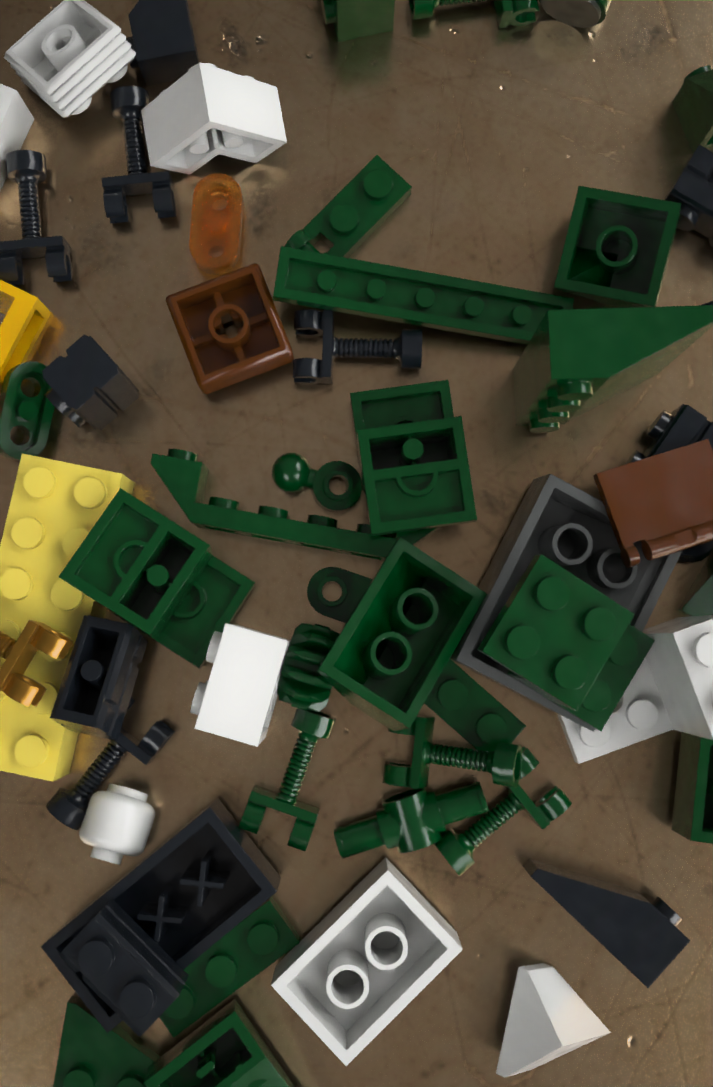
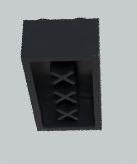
M217 798L60 927L41 948L108 1033L123 1020L82 980L83 974L80 971L75 973L58 955L111 899L184 970L274 895L278 890L281 877L245 831L239 828L238 822Z

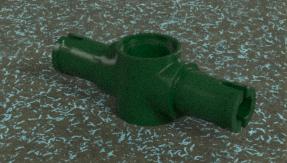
M480 781L436 795L435 791L426 793L425 788L411 789L381 802L383 808L376 809L375 816L336 828L334 836L342 859L386 845L388 849L396 847L399 853H408L428 847L442 838L440 832L447 830L446 825L488 812L489 808Z

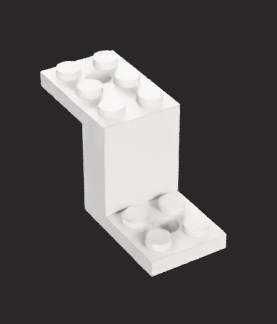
M713 615L678 617L643 630V633L655 640L602 731L595 729L593 732L557 714L574 762L580 764L671 730L713 740Z

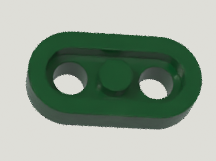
M29 361L16 365L7 372L0 394V454L8 459L19 461L22 453L38 456L46 446L55 406L44 395L51 387L43 379L42 371L47 366L42 363ZM24 379L31 381L34 385L35 391L32 397L24 395L21 390V383ZM13 427L20 428L24 434V440L20 445L13 443L10 438V431Z
M326 567L316 572L310 579L307 588L308 600L319 614L346 623L373 579L342 568ZM330 582L337 583L342 588V595L336 601H328L323 597V588Z

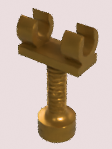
M32 620L28 621L17 641L0 631V656L6 659L0 669V691H3L11 699L29 707L32 704L37 707L47 689L42 684L23 674L37 650L57 659L60 657L64 660L74 642L65 635L51 629L46 624Z

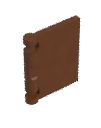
M708 439L602 471L593 476L621 550V559L627 568L640 564L639 552L633 545V543L639 541L642 543V552L645 558L651 561L713 540V450Z

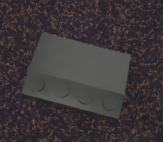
M552 474L533 479L479 586V589L487 593L450 659L594 732V728L507 674L509 669L477 649L536 554L544 555L635 614L630 625L643 632L682 551L648 561L642 552V543L639 541L633 543V545L639 552L640 564L627 568L621 559V550L602 501Z

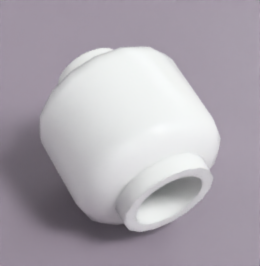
M109 784L107 791H97L92 795L79 831L80 839L85 844L93 846L90 857L121 865L123 855L135 857L143 853L155 818L154 808L146 803L148 794L124 786Z

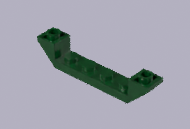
M168 449L167 456L152 453L151 465L187 518L198 528L380 561L386 559L399 537L415 546L441 528L435 527L396 533L395 538L386 537V534L371 536L369 524H357L356 531L336 528L338 520L325 516L308 515L307 522L287 519V510L259 506L258 514L238 510L239 502L219 497H210L209 504H203L209 470L203 462L197 461L198 455L180 449Z

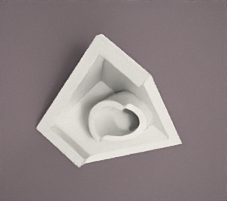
M540 963L518 967L496 1074L506 1078L532 1070L611 1032L553 966Z

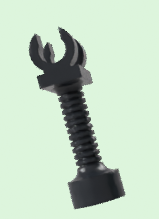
M137 86L118 87L110 93L112 116L123 122L128 175L102 178L106 217L110 218V224L128 222L129 211L126 196L152 194L155 213H158V219L176 217L174 182L169 171L147 173L141 110L150 103L149 93L144 88Z
M33 150L9 152L5 156L7 178L18 184L23 238L21 240L0 241V280L13 286L24 285L25 275L22 259L45 257L47 273L49 277H53V282L72 281L71 250L68 242L63 236L42 237L37 185L47 179L46 158L42 153Z
M311 309L295 311L294 330H296V335L306 337L323 335L322 360L314 358H298L293 360V378L296 383L333 384V359L338 358V356L340 358H343V356L345 358H348V356L350 358H353V356L357 358L358 355L360 358L363 356L364 358L368 356L369 358L373 356L374 358H392L393 356L394 359L400 362L401 368L421 369L422 329H402L401 335L394 340H387V338L384 340L380 338L379 341L377 338L374 341L372 338L369 341L367 338L364 340L363 338L359 340L358 338L354 340L353 338L349 340L348 338L338 339L334 337L333 311L324 310V312Z
M132 697L130 698V702L126 713L130 710V708L133 706L135 700ZM159 720L149 729L140 742L121 727L118 740H110L111 743L108 742L107 747H104V751L100 752L101 755L97 756L91 767L87 769L88 771H85L81 779L78 780V783L74 785L75 788L70 790L59 788L46 804L47 810L64 825L74 830H79L86 814L89 798L92 797L95 790L102 784L101 781H104L108 773L112 771L111 769H114V765L118 764L124 753L130 752L147 765L153 761L175 731Z

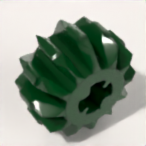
M301 623L295 628L278 683L277 694L280 701L304 711L309 709L320 712L327 706L332 685L317 672V669L339 633L319 624Z

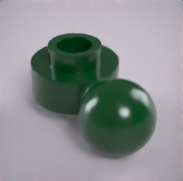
M286 453L278 457L272 467L273 481L280 489L286 492H297L305 487L310 488L317 504L328 511L338 512L350 508L357 502L362 492V480L358 471L352 465L343 461L328 462L318 470L310 467L309 462L302 455ZM332 477H341L345 481L346 490L342 495H336L330 491L329 481Z

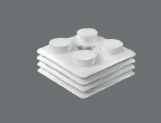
M63 0L5 52L4 59L10 63V66L16 71L15 73L25 85L61 117L65 118L85 111L91 103L92 96L106 83H112L121 79L127 72L128 64L135 58L136 52L131 49V44L126 41V36L121 33V28L85 0Z

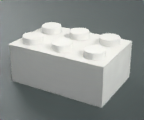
M385 857L275 966L271 986L342 1063L347 1066L463 948L458 934L453 927Z

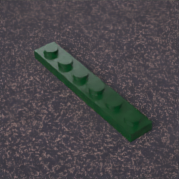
M284 246L280 247L273 301L521 344L529 343L547 310L573 309L574 298Z

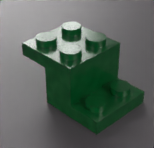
M449 380L350 393L363 493L366 495L371 536L475 522L477 515L462 416L454 417Z
M121 488L59 575V578L103 605L114 615L135 626L136 629L201 669L206 661L208 647L214 631L223 633L225 623H231L255 586V582L214 557L208 543Z
M536 554L477 650L509 669L507 674L592 728L602 731L655 640L630 625L635 614L544 555Z

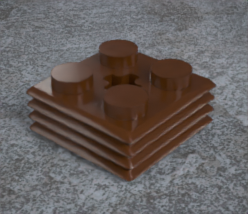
M256 263L166 297L167 306L196 382L204 394H209L291 363L294 360L291 345L261 268ZM228 321H233L236 327H241L237 330L238 335L233 338H228L226 334L220 335L225 332L223 324Z

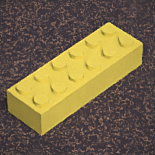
M23 453L21 455L0 544V631L17 641L28 621L32 620L46 624L51 629L71 639L74 643L64 660L60 657L57 659L37 650L23 674L42 684L47 689L37 707L32 704L29 707L11 699L3 691H0V771L52 782L70 774L79 733L66 729L61 724L52 720L50 716L84 615L105 618L107 608L59 578V575L121 488L132 495L135 482L124 474ZM0 656V669H1V667L3 666L4 662L6 661V659L2 658L1 656Z

